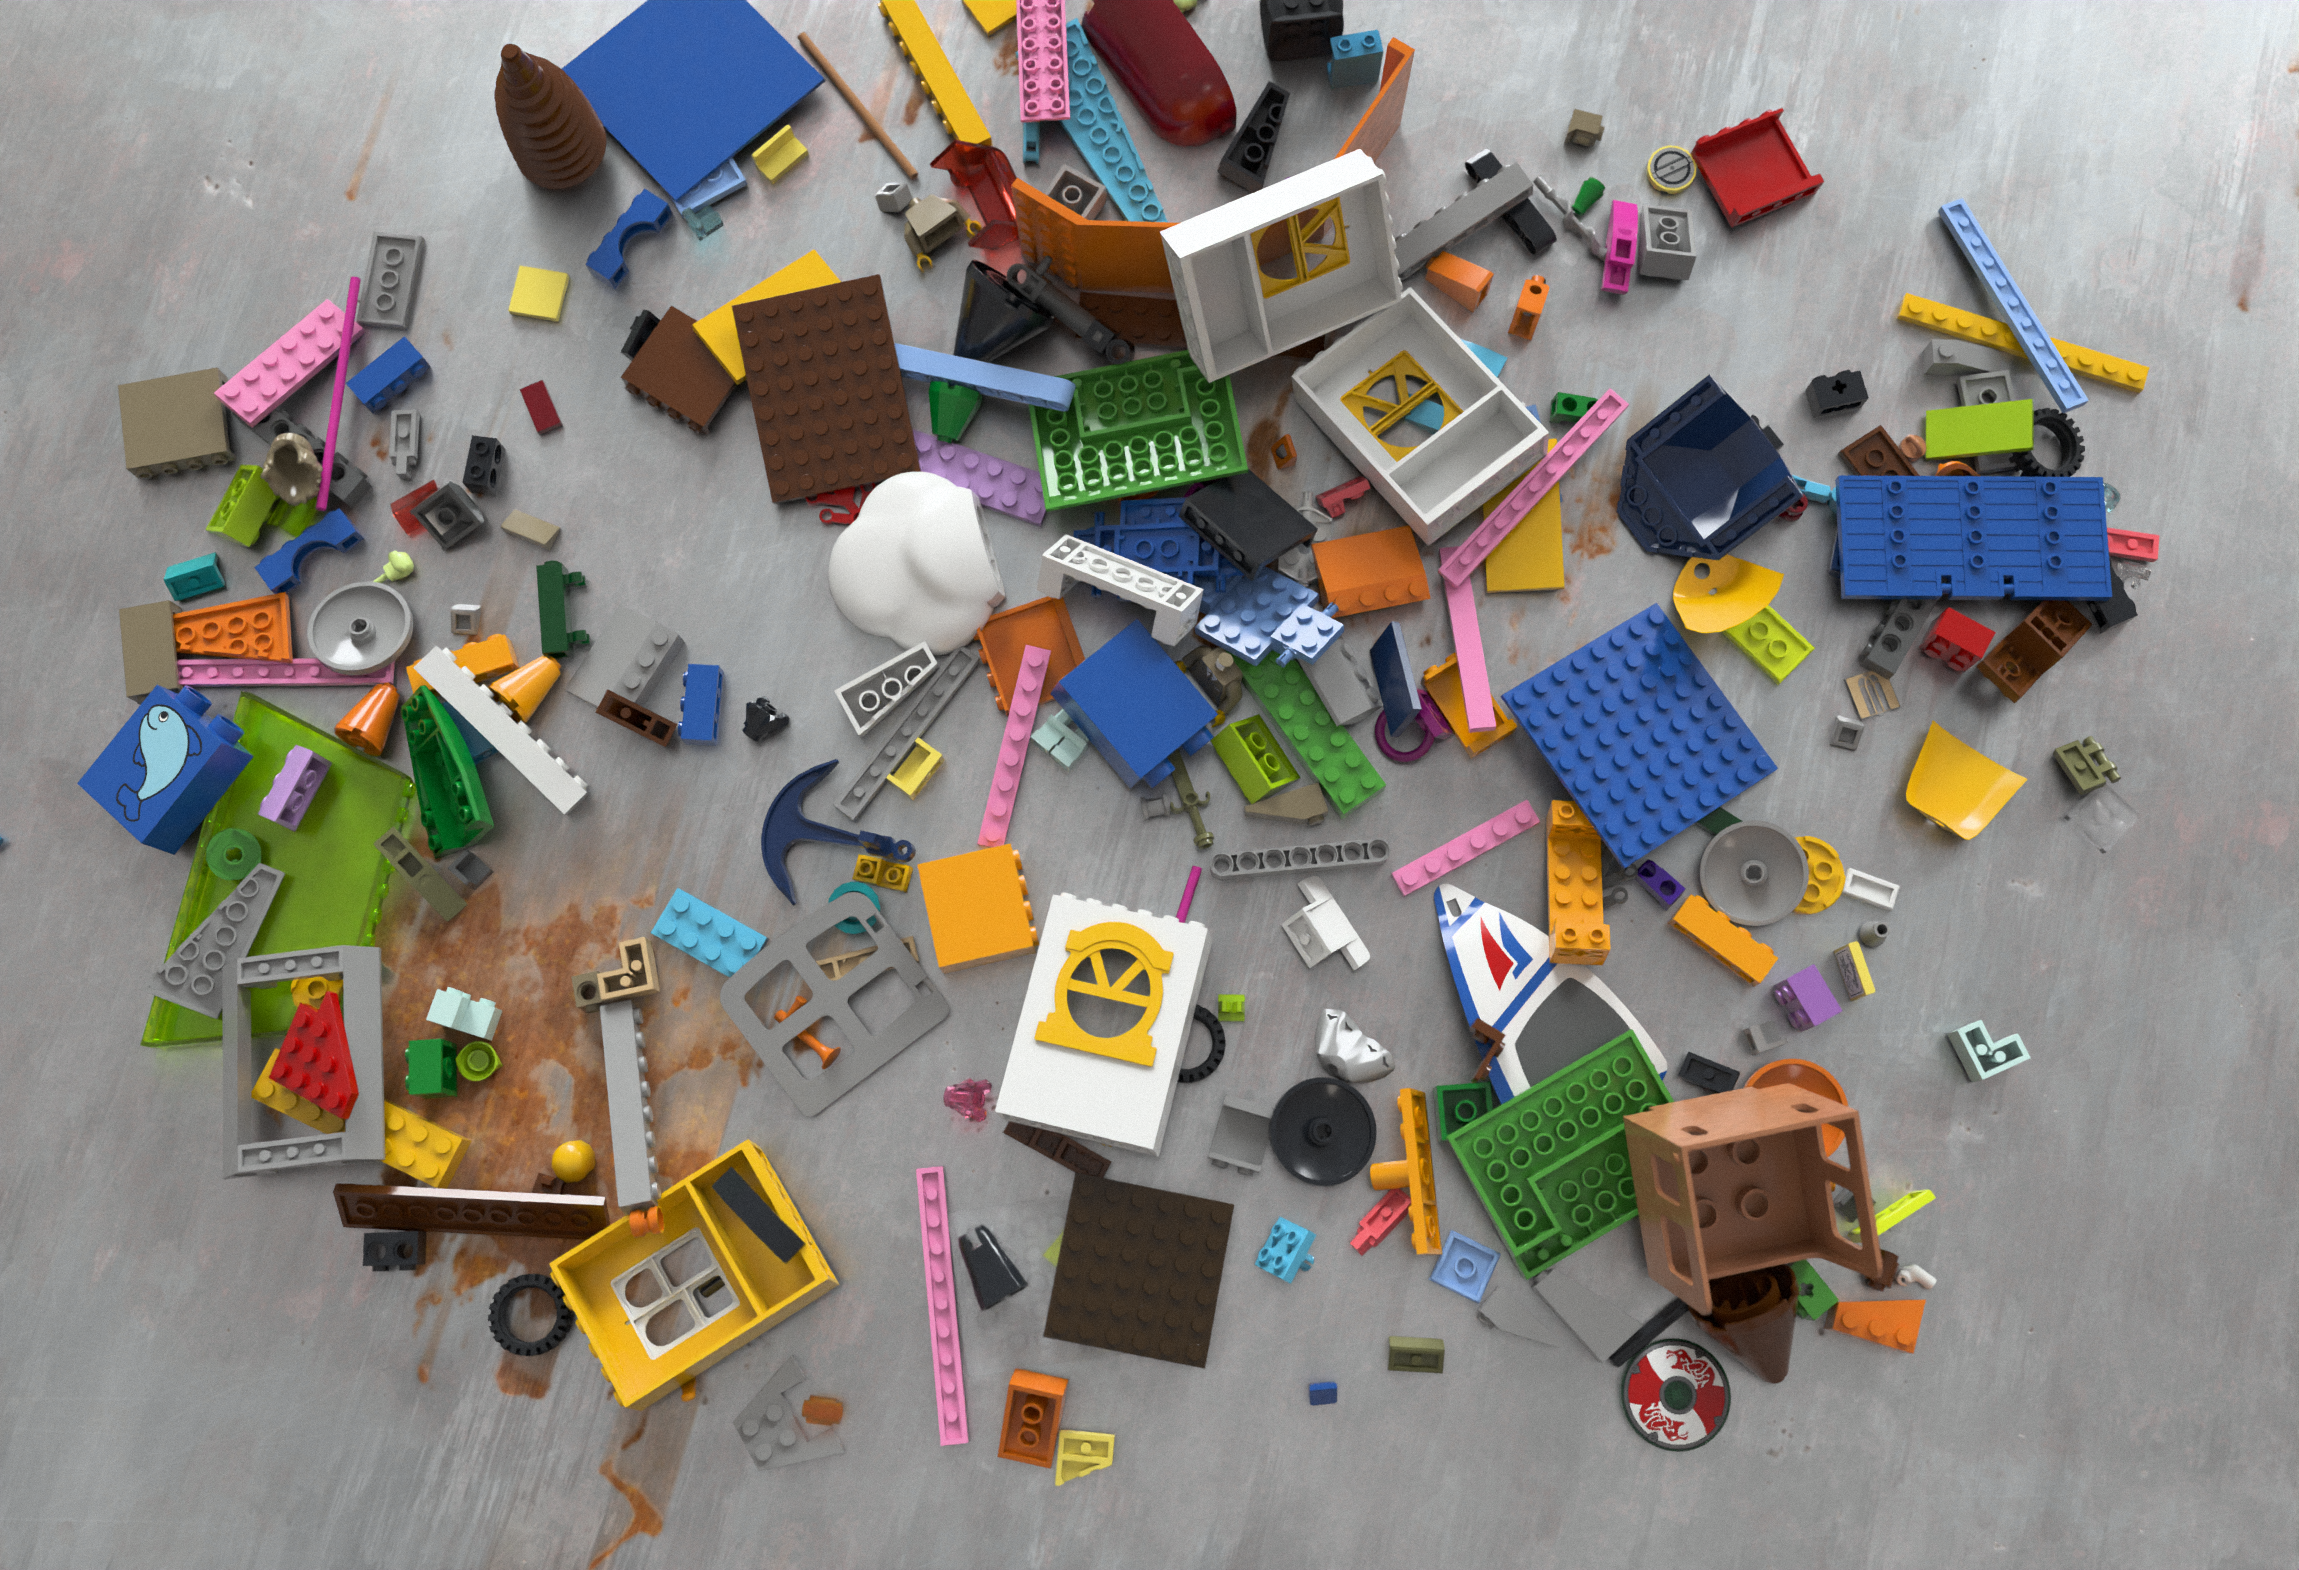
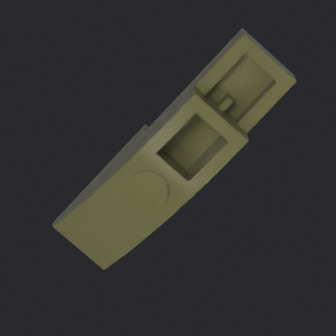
M394 826L373 843L395 869L447 922L468 905Z

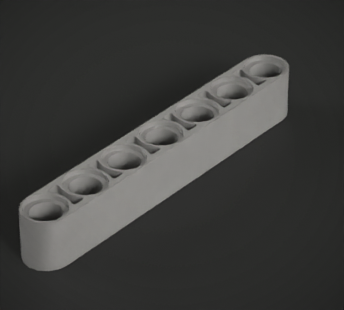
M1367 839L1224 852L1212 857L1210 873L1215 879L1223 881L1376 867L1383 865L1387 861L1391 849L1389 844L1383 839ZM1373 847L1382 848L1384 857L1375 858L1371 854V849ZM1353 849L1358 853L1359 858L1351 861L1346 858L1345 851ZM1321 852H1329L1333 860L1329 863H1324L1319 859V854ZM1296 854H1302L1306 857L1307 862L1304 865H1297L1293 862L1292 858ZM1271 856L1279 858L1281 865L1272 868L1267 864L1266 860ZM1244 859H1251L1255 867L1251 870H1245L1241 867L1240 863ZM1219 861H1224L1228 864L1229 869L1221 873L1216 871L1214 865Z

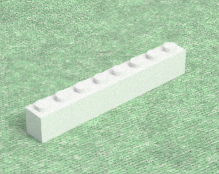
M435 646L413 668L564 815L568 816L590 794L585 790L588 785L578 775L573 778L567 772L570 767L560 757L556 760L548 754L551 749L541 739L536 742L529 735L532 730L523 721L517 724L510 717L513 712L503 702L498 705L492 699L495 694L483 684L479 687L473 681L476 676L466 666L461 669L454 662L457 657L447 648L441 650Z

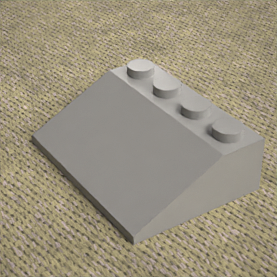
M619 605L565 690L596 709L607 689L644 707L685 642L679 634L664 625L625 606Z

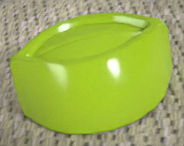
M474 1041L467 1044L456 1057L460 1073L471 1081L487 1079L496 1070L503 1067L493 1047L482 1041Z

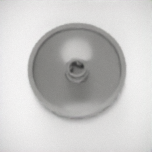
M377 582L351 583L331 592L317 605L308 623L307 638L316 658L328 669L344 675L369 674L388 666L403 653L412 636L413 616L404 598L393 588Z
M1743 821L1720 831L1706 847L1700 865V881L1709 903L1716 911L1727 915L1731 921L1748 926L1771 924L1789 915L1801 902L1809 879L1807 858L1798 841L1783 828L1765 821Z

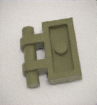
M2093 736L2083 740V743L2086 745L2085 748L2079 740L2056 748L2053 752L2054 757L2080 795L2103 787L2107 782L2104 778L2106 776L2111 783H2116L2121 779L2117 772V766L2113 761H2109L2104 754V747L2101 743H2097ZM2091 758H2095L2099 766H2096Z

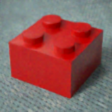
M1948 607L1932 621L1919 648L1925 650L1924 652L1928 656L1940 658L1947 662L1950 668L1965 672L1982 659L1996 632Z

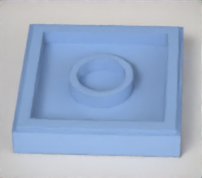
M1451 1230L1442 1248V1255H1439L1429 1280L1479 1304L1501 1254Z

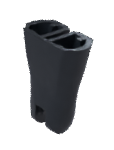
M982 1224L975 1228L978 1239L982 1244L980 1247L975 1249L966 1234L958 1238V1244L980 1309L985 1311L1004 1301V1297H1011L1025 1289L1028 1283L1005 1254L992 1232Z

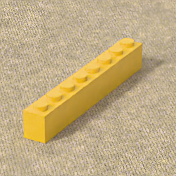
M880 0V3L877 4L880 14L883 18L887 16L890 22L888 27L893 37L898 36L901 41L898 44L903 55H908L911 59V62H909L915 76L919 75L922 81H920L924 93L931 95L933 99L931 104L935 113L942 115L944 119L942 124L948 135L952 133L955 139L953 144L958 154L963 153L968 161L993 149L992 139L915 0Z

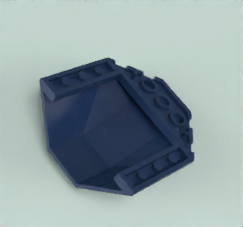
M1709 374L1627 439L1617 513L1648 552L1720 560L1800 500L1803 494L1783 458L1755 421Z

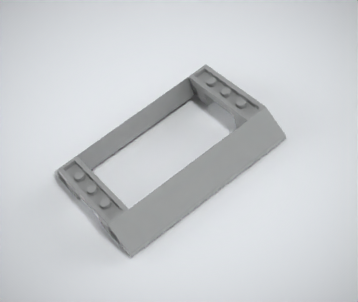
M340 945L237 958L223 966V1179L278 1173V1169L318 1164L340 1166L385 1160L381 948ZM322 977L328 981L343 979L344 1027L359 1091L350 1117L345 1119L346 1132L252 1143L251 990H248V988H277V982Z

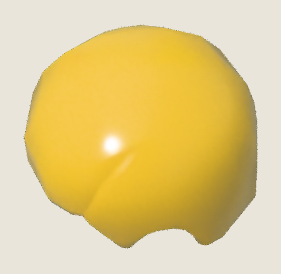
M581 1140L566 1142L560 1145L553 1153L551 1167L557 1178L564 1182H578L594 1169L596 1164L595 1152L589 1144Z

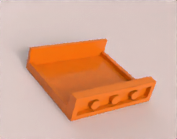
M1047 596L991 615L982 631L979 627L977 634L974 636V640H980L982 649L978 650L982 663H988L991 671L986 673L991 688L996 686L999 693L998 696H995L999 711L1004 710L1007 717L1009 716L1026 645L1051 650L1038 706L1055 701L1050 693L1058 681L1085 661L1063 596L1060 599Z

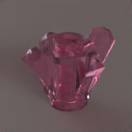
M968 1078L959 1084L947 1086L944 1092V1104L946 1107L956 1110L965 1118L971 1117L977 1122H981L987 1117L986 1110L982 1107L985 1104V1094L990 1092L992 1085L987 1079L974 1082L971 1078Z

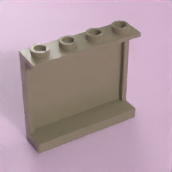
M216 367L118 385L126 469L137 478L147 479L155 474H174L182 469L197 470L201 469L204 465H224L228 461L236 460V456L230 451L225 405L214 394L215 391L228 382L227 376Z

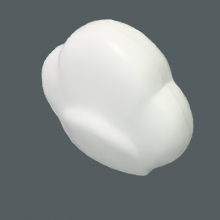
M928 472L901 473L888 478L875 487L866 498L858 518L841 533L831 552L828 581L832 598L839 610L858 629L874 636L891 638L905 650H909L924 641L933 656L947 655L952 653L954 649L961 646L965 647L974 640L979 627L982 631L994 607L998 606L1005 598V590L995 548L978 496L972 490L957 487L949 480Z

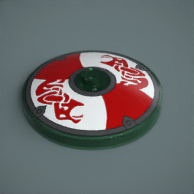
M1665 1338L1648 1343L1629 1359L1620 1378L1619 1400L1626 1421L1641 1439L1660 1449L1682 1452L1707 1444L1721 1431L1730 1411L1731 1390L1723 1367L1708 1350L1688 1340Z

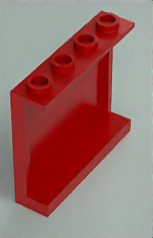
M1783 108L1775 111L1767 110L1755 119L1747 118L1735 127L1730 128V126L1721 129L1715 135H1704L1696 141V145L1690 153L1731 228L1814 195L1824 183L1820 173L1811 176L1779 118L1784 112Z

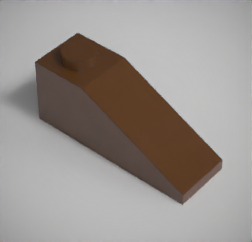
M608 689L595 712L664 747L667 746L677 726L676 723Z

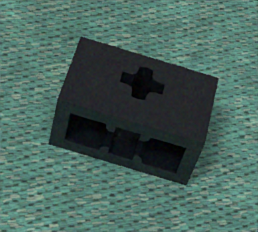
M1844 370L1832 377H1827L1826 375L1815 377L1805 390L1813 418L1861 408L1869 399L1860 370L1855 372Z

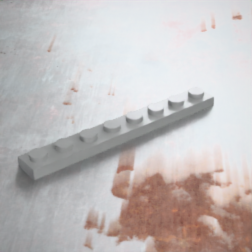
M964 646L954 649L834 802L833 806L854 822L887 781L886 777L895 771L916 744L915 740L923 735L980 662L978 656Z

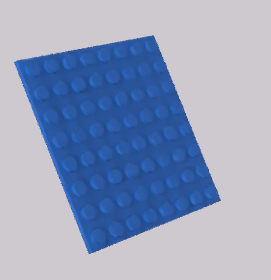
M647 0L562 68L589 100L603 127L676 202L825 82V78L746 0Z
M1657 603L1501 696L1623 869L1778 769Z

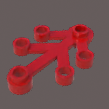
M875 483L867 484L873 486L872 490L876 487ZM866 485L860 486L862 497L859 508L853 501L856 487L834 491L836 495L820 494L817 495V499L814 501H810L809 497H806L805 500L810 506H816L821 503L845 507L850 514L833 513L831 509L826 508L820 512L819 518L824 525H831L832 523L851 525L858 518L860 510L871 491L867 492L864 490ZM830 513L832 515L831 519L824 520V514Z

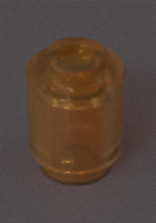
M810 1395L809 1400H804L802 1417H806V1423L825 1426L840 1425L844 1403L837 1401V1398Z

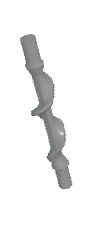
M1539 175L1533 183L1545 195L1544 198L1552 201L1565 215L1563 219L1565 228L1573 232H1580L1590 244V252L1598 255L1599 259L1605 263L1607 248L1602 247L1595 239L1594 228L1591 225L1583 226L1573 215L1570 201L1566 198H1559L1555 189L1551 188Z

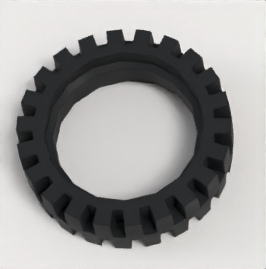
M2050 408L2034 411V425L2045 426L2060 441L2062 462L2058 469L2052 470L2040 464L2031 451L2012 452L2013 456L2009 458L2010 463L2016 462L2017 465L2013 468L2016 472L2022 471L2021 477H2070L2081 467L2080 462L2084 460V455L2081 453L2085 452V446L2080 445V443L2084 442L2083 436H2077L2080 429L2079 427H2072L2075 422L2072 418L2066 420L2067 414H2059V410H2050Z
M1197 1004L1193 1018L1202 1022L1210 1031L1212 1051L1207 1060L1200 1066L1191 1069L1181 1068L1177 1081L1180 1083H1193L1205 1079L1219 1066L1225 1052L1226 1040L1221 1023L1208 1009Z
M541 1274L520 1275L508 1280V1283L503 1284L499 1288L500 1291L493 1296L494 1301L489 1306V1310H491V1314L488 1315V1321H491L489 1329L490 1332L494 1333L495 1336L493 1338L495 1341L499 1342L504 1350H508L512 1354L536 1356L549 1352L566 1338V1333L571 1329L570 1322L573 1320L574 1314H572V1311L569 1310L563 1300L565 1293L562 1287H558L551 1277ZM536 1287L546 1291L553 1298L557 1308L556 1322L553 1329L544 1338L536 1342H524L517 1339L509 1331L505 1321L506 1308L517 1292L526 1288Z

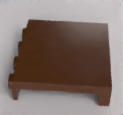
M670 306L622 374L621 379L626 385L625 389L630 394L636 397L638 395L646 398L645 401L656 409L660 406L666 410V414L672 419L685 421L687 427L698 434L701 431L709 435V424L737 384L694 332L692 324L696 323L697 320Z

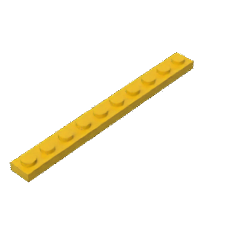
M1909 293L1904 295L1897 319L2029 359L2007 323ZM2050 337L2071 373L2136 393L2143 391L2149 367Z

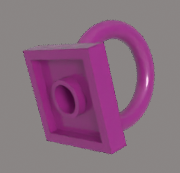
M1417 689L1422 709L1416 715L1415 720L1421 729L1425 731V736L1422 743L1416 749L1409 752H1401L1392 748L1385 737L1387 720L1384 710L1377 718L1375 724L1377 745L1392 760L1398 762L1415 761L1429 751L1435 738L1447 739L1454 734L1425 690Z

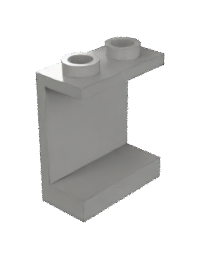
M1226 1094L1208 1154V1158L1212 1159L1211 1164L1227 1169L1228 1164L1238 1167L1237 1172L1248 1176H1253L1254 1172L1259 1173L1269 1140V1123L1274 1108Z

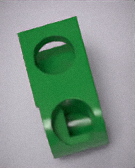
M1557 392L1551 400L1550 422L1560 423L1561 421L1576 423L1590 410L1598 399Z

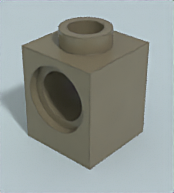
M599 971L571 977L576 1007L583 1011L585 1010L586 1013L600 1011V1006L609 1004L601 1000L597 974L600 973ZM590 987H595V996L587 1000L585 996L586 991Z

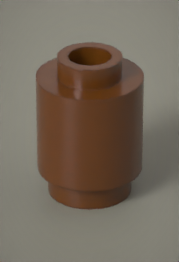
M1880 1249L1883 1265L1882 1276L1873 1279L1865 1275L1864 1279L1869 1281L1867 1286L1883 1292L1885 1288L1891 1289L1899 1267V1263H1897L1899 1256Z

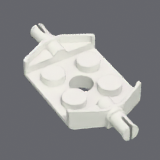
M1307 491L1302 492V506L1296 510L1318 528L1311 544L1330 541L1332 518L1312 506L1313 492L1309 491L1308 501ZM1295 547L1279 557V574L1307 588L1310 584L1318 581L1312 551L1309 554H1302Z

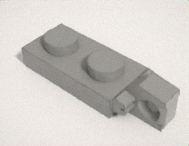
M417 409L391 411L389 457L392 459V465L396 466V475L400 479H411V465H416L418 457L420 413Z

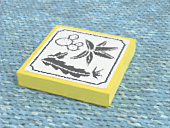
M1859 942L1848 943L1834 950L1850 1001L1875 993Z

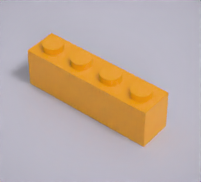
M505 634L491 635L486 641L480 643L471 642L463 645L462 649L450 650L457 657L454 662L461 669L466 666L476 676L473 679L476 684L520 668L512 641ZM422 659L413 662V665L406 667L413 694L420 686L426 685L436 697L441 696L413 668Z
M1692 894L1685 898L1668 921V924L1752 986L1760 984L1778 960V957L1773 954L1774 951L1766 944H1759L1751 938L1752 934L1742 927L1737 928L1731 924L1730 918L1720 911L1715 912L1708 907L1709 903L1704 898L1698 895L1693 896Z

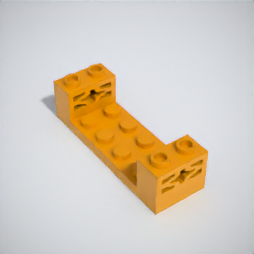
M1552 800L1546 816L1549 963L1603 965L1610 952V925L1603 924L1601 837L1575 801Z

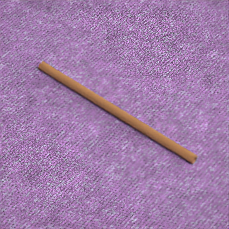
M805 32L800 33L798 40L911 180L915 179L919 174L808 35Z

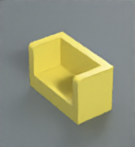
M919 737L915 740L917 746L893 776L889 774L886 777L892 786L912 801L945 761L942 754Z

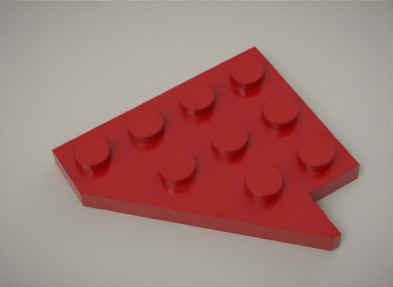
M326 991L319 1010L309 1004H299L269 1079L341 1119H349L359 1091L338 995L335 992Z

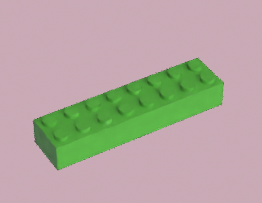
M1271 650L1257 666H1254L1226 651L1232 655L1233 661L1242 671V684L1313 782L1319 783L1322 794L1341 820L1384 792L1385 782L1344 726H1336L1311 681L1295 659L1293 661L1290 660L1282 668L1276 663V659L1281 654Z

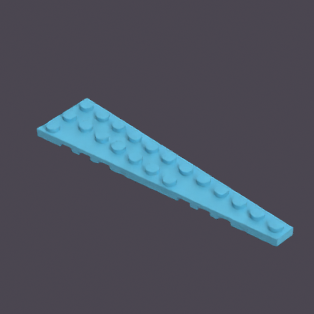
M1075 18L1066 23L1070 119L1058 121L1099 182L1106 187L1107 194L1126 221L1168 222L1124 120L1117 109L1115 100L1110 94L1106 80L1101 74L1097 60L1092 54L1079 20ZM1017 51V52H1015V54H1016V58H1017V60H1018V51Z

